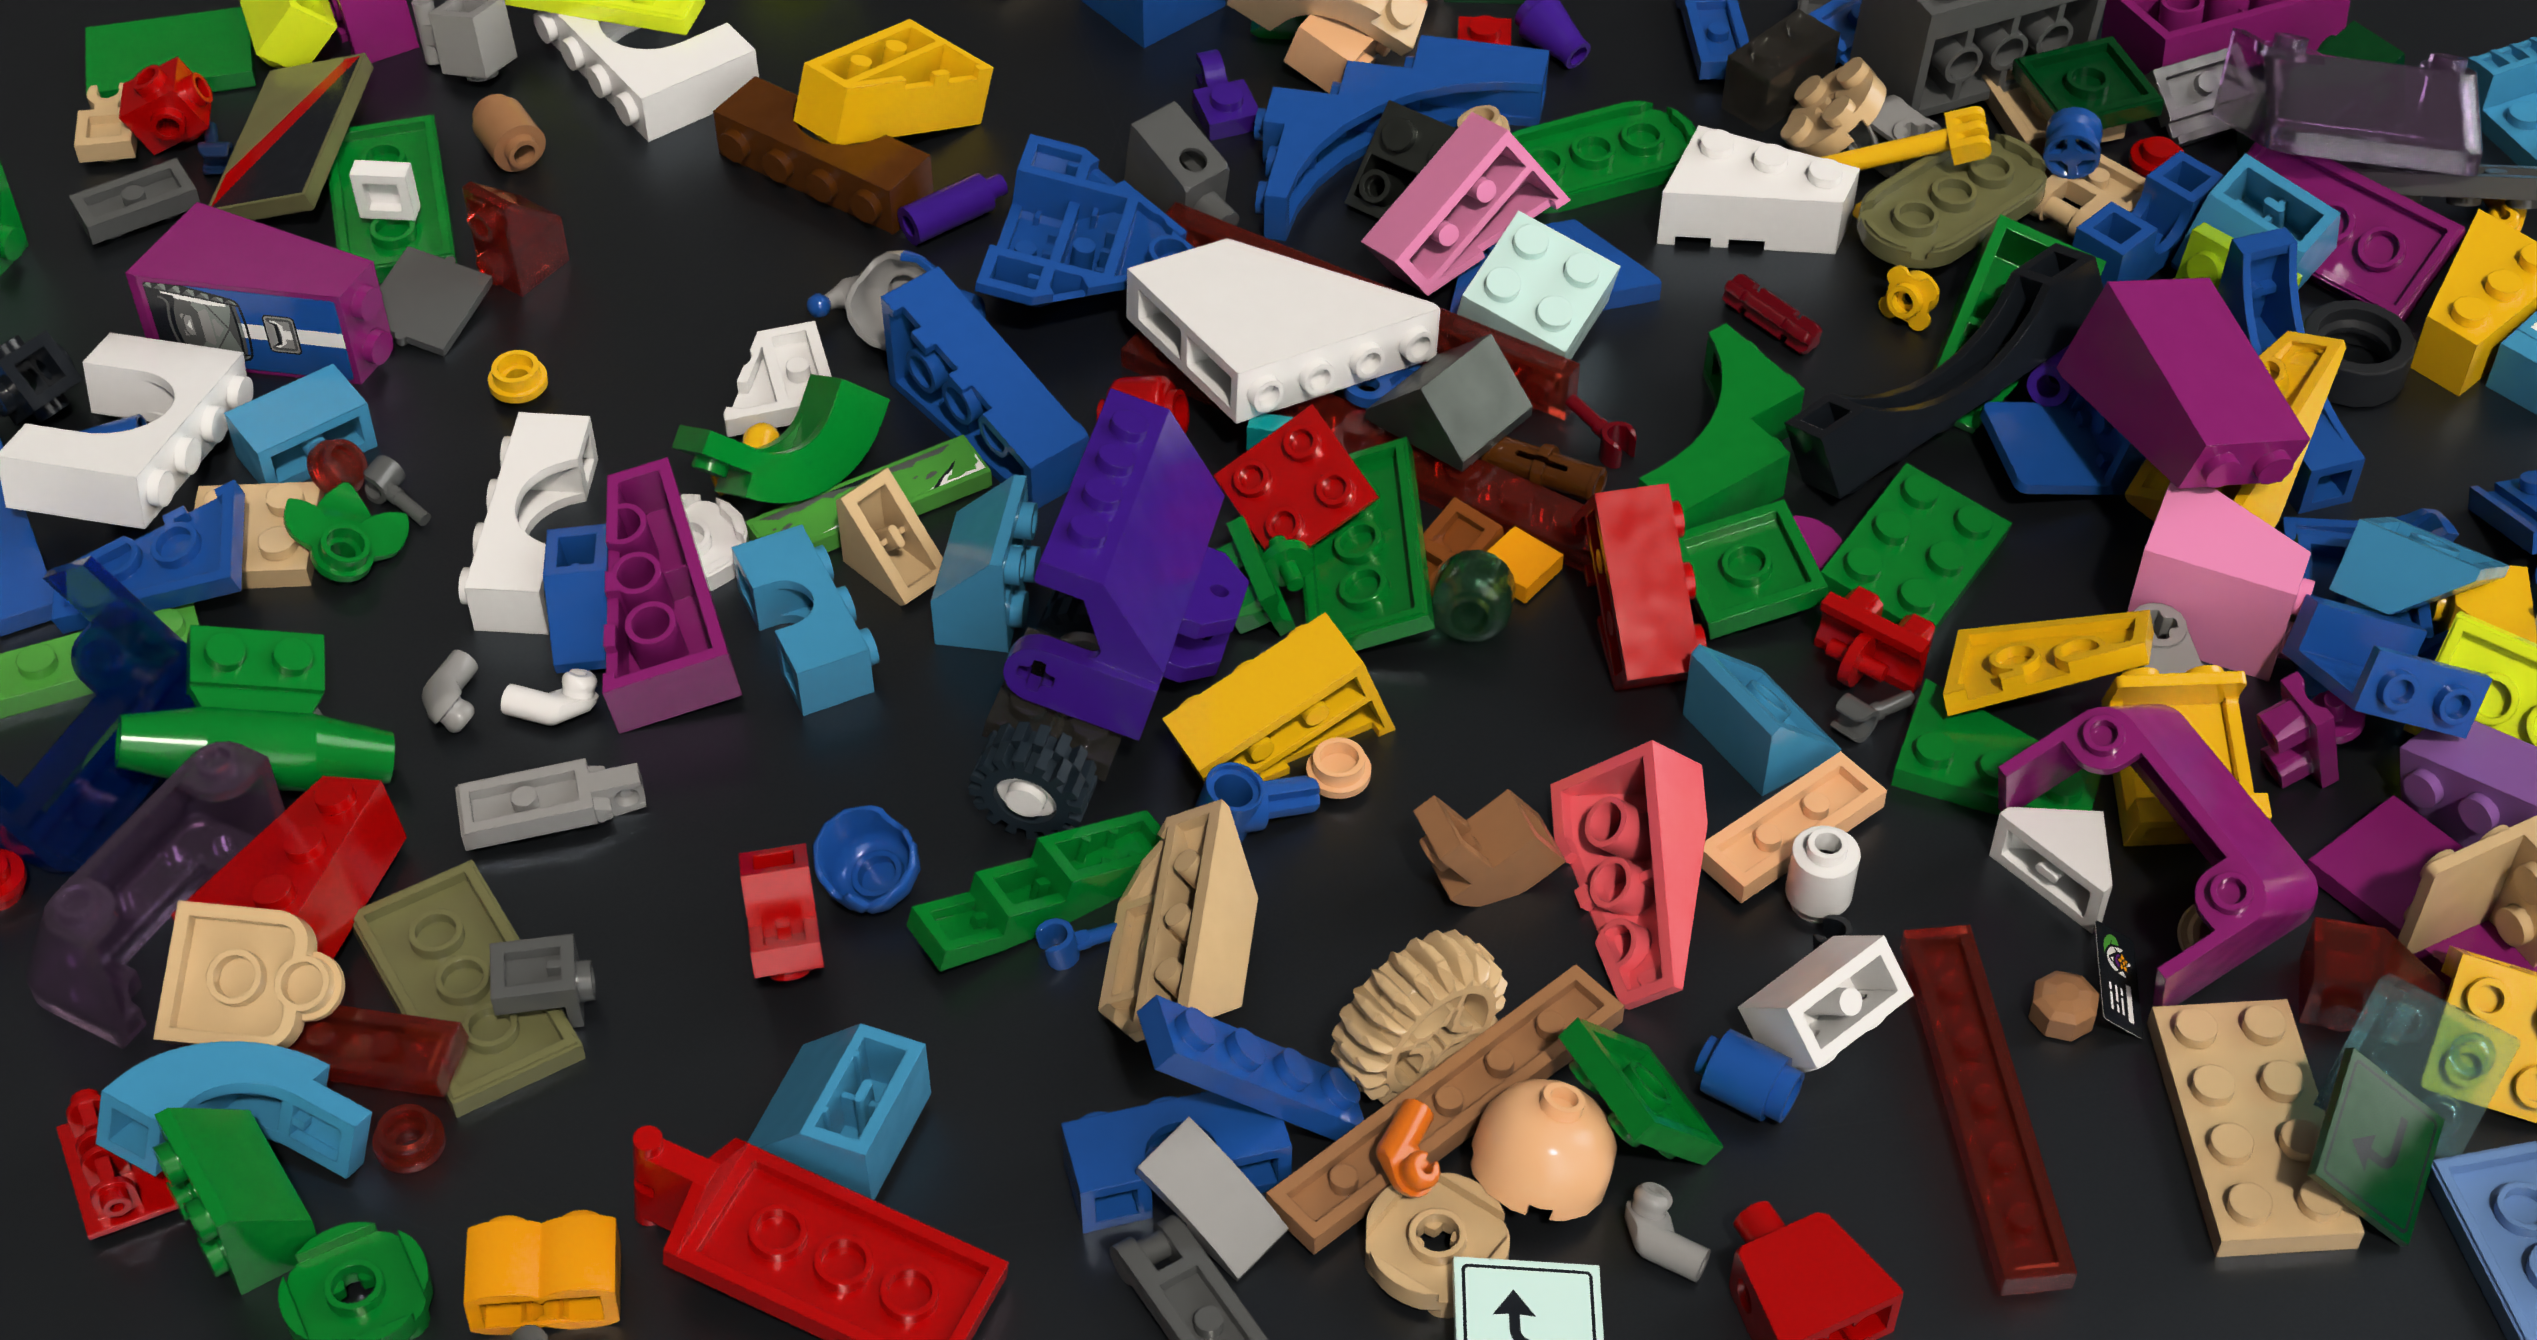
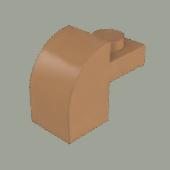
M1509 789L1467 820L1435 795L1413 810L1426 834L1419 840L1420 845L1450 900L1457 904L1481 907L1520 895L1566 862L1539 813Z

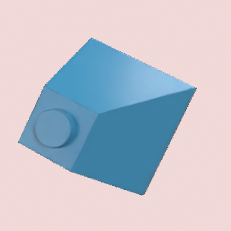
M2394 517L2364 518L2358 521L2329 590L2347 597L2344 604L2391 615L2404 613L2504 578L2510 565Z

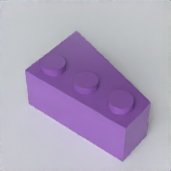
M2477 721L2473 722L2466 739L2424 729L2400 747L2401 800L2465 848L2478 842L2487 832L2497 826L2507 825L2512 827L2537 815V746Z

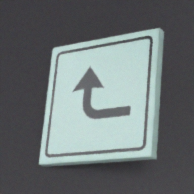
M1453 1257L1454 1340H1604L1599 1265Z

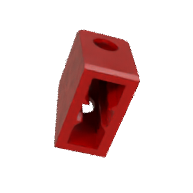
M1759 1201L1748 1206L1736 1217L1733 1226L1745 1244L1734 1254L1729 1288L1751 1340H1877L1894 1332L1904 1294L1903 1290L1829 1214L1815 1212L1789 1225H1785L1770 1202Z

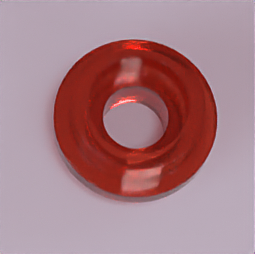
M403 1104L387 1111L379 1120L372 1139L373 1150L378 1162L387 1170L402 1174L418 1172L429 1167L441 1156L446 1145V1134L440 1119L426 1108L416 1104ZM417 1140L416 1142H414V1143H412V1144L403 1145L404 1143H406V1142H408V1141Z

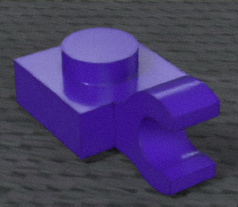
M1217 49L1196 53V59L1202 73L1196 74V82L1199 88L1192 90V106L1209 141L1254 132L1258 106L1245 80L1240 79L1228 82L1224 62Z

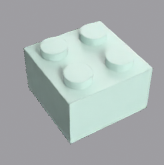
M1518 210L1463 293L1452 331L1470 341L1492 334L1508 362L1554 387L1608 303L1621 266Z

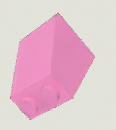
M2170 481L2143 552L2127 612H2133L2140 605L2147 603H2162L2171 606L2180 612L2186 620L2188 631L2200 661L2233 671H2244L2246 675L2269 681L2277 657L2290 661L2282 653L2294 622L2289 620L2291 614L2298 615L2306 594H2312L2316 582L2303 578L2311 552L2215 488L2195 487L2178 489Z

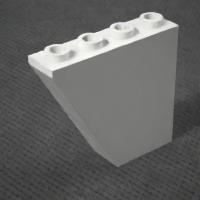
M1229 238L1127 268L1126 318L1236 424L1264 413L1268 414L1429 361L1437 355L1440 308L1435 303Z

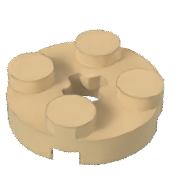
M1861 57L1852 58L1823 79L1819 75H1813L1797 88L1794 98L1798 104L1791 112L1780 135L1797 152L1816 157L1839 153L1855 141L1848 133L1861 120L1869 127L1877 117L1886 98V87Z
M1441 1173L1437 1184L1426 1195L1421 1197L1405 1196L1390 1185L1376 1198L1367 1215L1365 1267L1367 1272L1387 1294L1401 1303L1417 1309L1427 1310L1438 1318H1453V1257L1509 1259L1510 1234L1504 1222L1505 1213L1500 1202L1488 1195L1478 1182L1455 1173ZM1442 1231L1451 1235L1450 1249L1445 1251H1432L1425 1248V1242L1420 1238L1424 1233L1435 1238Z

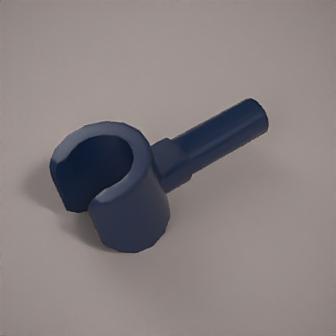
M210 122L209 128L204 131L205 142L197 144L199 154L204 157L202 171L203 175H222L234 150L232 142H219L217 124Z

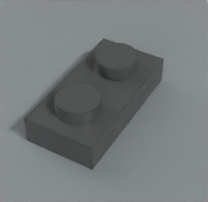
M177 158L69 195L73 212L93 245L108 239L121 237L130 231L158 221L174 218L188 211L196 202H200L197 189Z

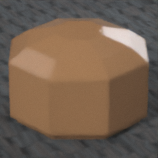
M2056 970L2035 981L2028 1018L2044 1036L2072 1042L2092 1031L2097 1016L2099 993L2082 975Z

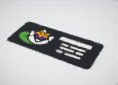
M2095 921L2103 1016L2106 1020L2136 1037L2143 1038L2134 943L2131 939L2105 924Z

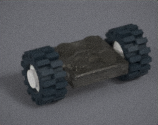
M1053 590L1037 628L1028 627L1024 636L1029 634L1048 635L1090 651L1100 649L1084 601ZM1034 660L1031 673L1043 677L1046 664ZM1004 679L986 719L982 736L987 737V740L969 778L971 781L968 786L969 795L976 796L973 804L978 811L989 809L986 819L994 825L1003 820L1007 823L1004 831L1013 835L1016 834L1019 828L1026 830L1027 839L1037 840L1040 832H1043L1044 836L1077 828L1085 814L1097 780L1106 781L1124 735L1024 700L1010 690Z

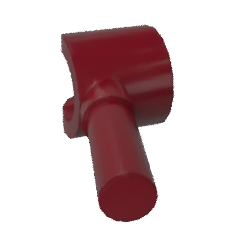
M1575 393L1566 400L1565 405L1601 439L1599 459L1604 466L1611 469L1620 468L1622 460L1621 450L1631 457L1635 456L1637 438L1635 429L1631 424L1622 421L1609 423L1594 412Z

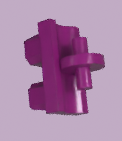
M2296 671L2280 680L2282 701L2256 714L2257 726L2262 737L2268 743L2267 746L2260 749L2261 762L2282 789L2308 775H2311L2321 789L2339 780L2336 744L2352 741L2361 734L2365 726V713L2354 711L2329 690L2319 693L2312 700H2309L2305 693L2304 679Z

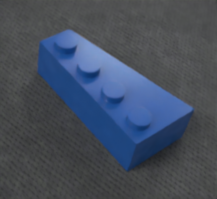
M937 266L881 296L890 385L951 439L964 434L990 468L992 475L1000 483L1014 474L1027 476L1028 502L1037 503L1038 509L1068 492L1089 442L1088 433L1078 421L1070 416L944 271Z

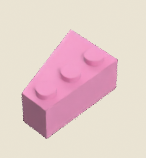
M1471 112L1361 240V243L1393 276L1429 296L1486 258L1484 251L1498 242L1518 210L1534 218L1549 207L1559 209L1571 201V199L1509 130Z

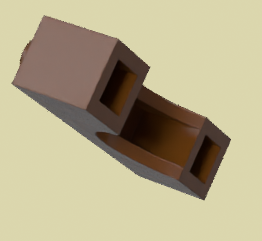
M756 76L713 111L720 155L893 235L901 228L898 220V209L934 192L930 154L888 135L868 142L851 145L830 144L816 140L802 131V126L793 121L798 95Z

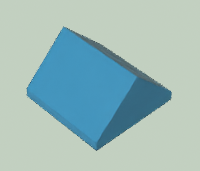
M1700 644L1691 653L1683 715L1761 796L1810 772L1842 750L1762 668Z

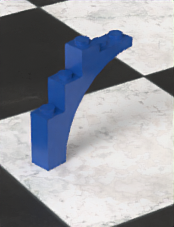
M1421 35L1416 55H1407L1404 67L1347 60L1342 82L1333 81L1330 93L1273 87L1267 108H1258L1254 125V140L1263 141V164H1266L1265 175L1269 179L1268 181H1259L1255 199V214L1264 215V238L1286 241L1298 213L1314 192L1344 166L1366 154L1389 100L1452 127H1457V120L1465 111L1481 105L1496 107L1499 113L1507 118L1509 125L1531 127L1540 124L1547 90L1550 50Z

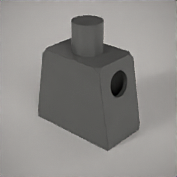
M1173 101L1132 123L1130 126L1124 180L1187 231L1186 239L1204 229L1216 240L1228 236L1239 222V215L1225 202L1230 173L1229 166L1185 111Z

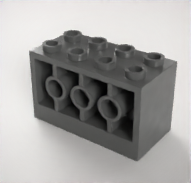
M1862 0L1849 60L1861 57L1884 83L1886 96L1896 95L1901 97L1907 105L1923 116L1928 117L1989 99L1990 89L1982 75H1986L1997 86H2000L2004 92L2021 87L2015 79L2006 80L2008 70L2013 68L2014 59L2096 40L2107 0Z

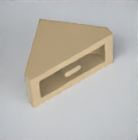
M888 467L882 469L836 500L843 562L900 606L906 605L936 584L943 557Z

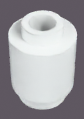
M1814 826L1802 831L1796 837L1792 847L1785 893L1793 911L1802 919L1813 923H1823L1825 916L1832 914L1840 915L1849 907L1853 897L1861 857L1859 845L1850 834L1832 826Z

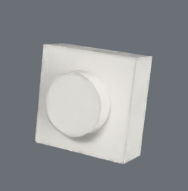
M354 160L349 176L360 218L416 221L421 205L411 162Z

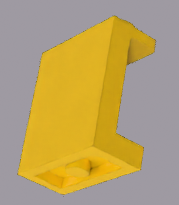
M2203 665L2191 668L2185 673L2159 674V671L2155 668L2142 667L2128 670L2114 679L2101 700L2102 707L2163 704L2179 711L2267 818L2271 820L2272 814L2268 793H2254L2239 707V696L2247 686L2244 671H2224L2222 667L2217 665ZM2130 765L2117 773H2113L2124 846L2194 844Z

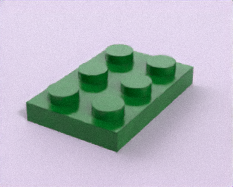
M1906 463L1825 565L1821 574L1828 586V593L1832 591L1845 597L1854 588L1861 586L1877 594L1883 602L1884 606L1881 617L1898 625L1906 615L1915 613L1934 623L1935 634L2006 539L2012 523Z

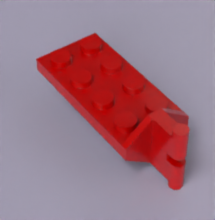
M651 1125L642 1126L633 1134L634 1217L643 1226L658 1225L671 1231L663 1249V1265L823 1340H972L1007 1278L1008 1261L737 1137L707 1159L664 1139L657 1127Z

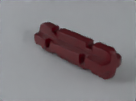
M1737 274L1732 280L1727 281L1722 297L1727 305L1739 313H1742L1745 309L1744 316L1778 340H1783L1786 337L1787 339L1784 343L1799 354L1807 355L1813 348H1817L1821 342L1820 337L1823 331L1819 324L1805 315H1802L1799 319L1800 312L1766 288H1761L1758 291L1757 289L1760 285L1745 274Z

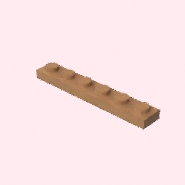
M1575 964L1266 1192V1200L1287 1225L1288 1231L1315 1255L1367 1216L1376 1198L1391 1185L1376 1156V1148L1403 1100L1416 1099L1432 1110L1434 1119L1420 1142L1419 1148L1428 1152L1426 1159L1429 1164L1436 1160L1439 1161L1475 1134L1480 1118L1488 1104L1504 1090L1517 1082L1530 1079H1548L1574 1059L1558 1036L1577 1017L1613 1030L1623 1022L1625 1006Z

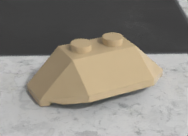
M1223 799L1167 817L1157 833L1161 840L1141 861L1118 902L1114 921L1117 923V927L1111 937L1098 1011L1135 1042L1145 1039L1137 1011L1156 995L1188 1008L1194 1007L1212 1018L1242 1007L1258 895L1230 807Z

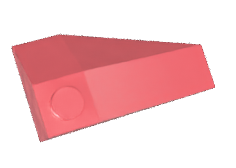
M1651 740L1550 784L1554 841L1564 856L1566 863L1570 864L1579 885L1574 890L1580 908L1589 911L1598 932L1595 945L1616 997L1627 1010L1683 990L1708 826L1702 764Z

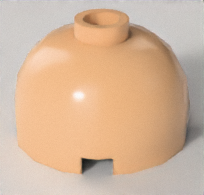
M1530 1079L1513 1084L1488 1104L1480 1118L1471 1143L1474 1154L1470 1165L1473 1176L1486 1193L1508 1209L1526 1215L1529 1205L1539 1209L1553 1210L1549 1218L1551 1221H1568L1588 1215L1602 1202L1614 1167L1617 1145L1612 1126L1607 1119V1113L1595 1099L1576 1086L1559 1080Z

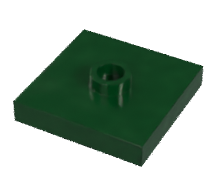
M2113 36L2024 56L2013 61L2011 75L2047 122L2054 113L2069 107L2085 108L2095 113L2101 120L2103 129L2160 116L2162 113L2164 99Z

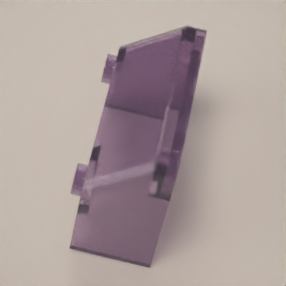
M2232 29L2212 115L2261 146L2301 156L2464 176L2477 175L2483 155L2478 76L2476 71L2467 67V58L2446 53H2430L2429 60L2421 61L2418 67L2324 55L2307 48L2308 38L2295 34L2276 32L2273 41L2262 40L2244 29Z

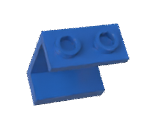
M2309 594L2305 596L2282 650L2285 656L2354 711L2465 739L2493 680L2484 673L2418 657L2417 655L2428 631L2415 622Z

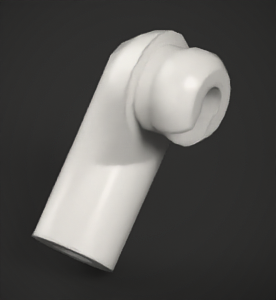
M571 669L562 676V688L549 693L516 684H509L501 698V712L504 715L546 726L557 725L591 711L599 698L598 693L595 692L597 678L591 671Z

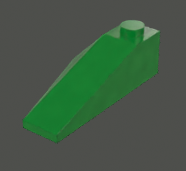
M2000 214L1978 247L1959 293L1932 372L1957 353L1980 328L1999 299L2012 271L2055 243L2081 252L2084 251ZM2096 257L2101 276L2107 261ZM2028 373L2001 390L1996 398L1988 402H2002ZM1985 403L1980 404L1958 419L1953 426L1973 434L1982 424L1980 413Z

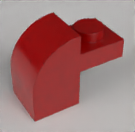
M806 843L738 853L754 978L769 976L772 980L790 981L806 976L811 969L823 968L824 961Z

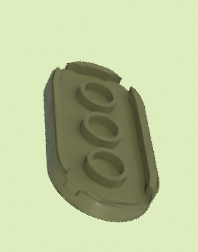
M1995 134L1994 140L1990 139L1992 152L1985 159L1954 166L1951 150L1924 156L1865 194L1856 224L1859 239L1875 256L1894 265H1903L1914 269H1928L1947 265L1979 246L2000 214L2017 221L2038 207L2043 200L2047 182L2045 174L2046 164L2043 157L2022 140L2003 134Z

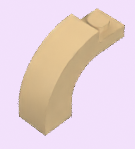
M1228 0L1226 4L1269 31L1297 16L1311 14L1336 19L1355 27L1400 56L1413 50L1428 4L1421 0Z

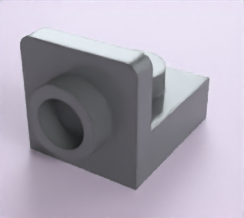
M573 933L489 944L490 996L495 1016L565 1007L571 1026L573 1028L585 1027L584 1002L596 1000L594 969L591 959L579 960Z

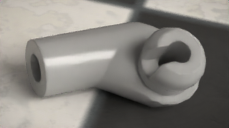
M453 650L427 681L422 692V702L428 718L435 725L441 722L452 733H459L475 714L474 706L462 699L460 695L463 688L478 671V665L469 654L461 650Z
M1645 1182L1638 1185L1634 1191L1633 1199L1626 1203L1624 1214L1636 1252L1654 1264L1695 1283L1698 1282L1709 1260L1711 1249L1675 1233L1671 1217L1667 1212L1672 1205L1673 1199L1665 1187L1653 1182Z

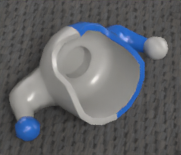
M908 250L887 251L873 258L859 275L842 279L824 295L816 293L809 297L807 300V310L810 315L820 319L828 315L832 309H846L847 319L855 333L870 346L886 351L881 296L936 266L923 255ZM959 289L986 319L985 303L982 297Z

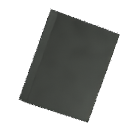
M1488 334L1434 356L1367 408L1365 419L1399 438L1407 437L1409 443L1463 472L1532 415L1533 405L1493 335Z

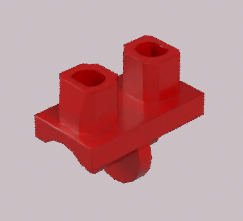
M1861 586L1854 588L1845 597L1830 591L1820 605L1822 619L1813 645L1824 650L1825 655L1841 662L1837 673V680L1851 688L1860 681L1863 675H1866L1878 682L1885 681L1903 691L1910 690L1914 694L1922 684L1926 660L1935 632L1934 623L1915 613L1906 615L1898 625L1881 617L1884 606L1883 602L1877 594Z

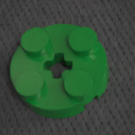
M361 1221L332 1227L310 1239L296 1253L297 1265L289 1273L287 1282L282 1277L278 1289L279 1308L293 1340H412L422 1335L428 1328L431 1319L429 1306L433 1297V1281L425 1255L418 1243L410 1235L398 1229L399 1236L391 1232L378 1231L375 1223ZM360 1281L364 1289L374 1287L368 1297L359 1302H341V1300L347 1297L346 1286L351 1283Z

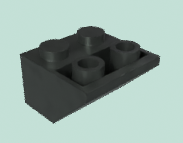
M1389 100L1344 204L1380 219L1457 129Z

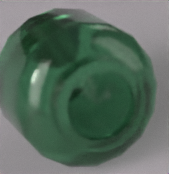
M1463 550L1450 556L1439 568L1432 594L1434 619L1442 631L1452 638L1464 642H1484L1496 637L1507 626L1513 609L1516 589L1513 573L1506 562L1495 554L1486 551Z

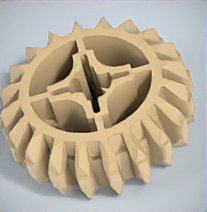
M1455 929L1444 933L1435 930L1430 932L1423 941L1417 937L1411 939L1406 948L1400 953L1390 952L1388 961L1378 969H1371L1370 978L1362 986L1354 988L1353 993L1355 997L1352 1002L1341 1008L1339 1015L1342 1021L1334 1027L1331 1034L1335 1040L1331 1053L1338 1060L1337 1064L1352 1081H1355L1360 1092L1364 1091L1371 1100L1378 1099L1386 1105L1498 1022L1495 1014L1504 1007L1506 999L1503 994L1508 983L1502 976V970L1493 962L1495 958L1480 943L1475 944L1467 935L1463 936Z

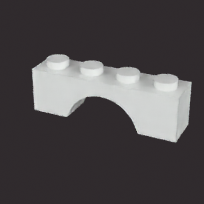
M518 412L512 435L503 437L500 448L501 470L498 479H491L487 488L486 504L488 512L484 523L478 522L473 533L474 557L471 566L463 567L459 577V599L461 604L468 605L475 631L549 634L543 581L546 544L532 538L529 534L537 523L552 512L566 506L587 501L598 463V454L590 416Z

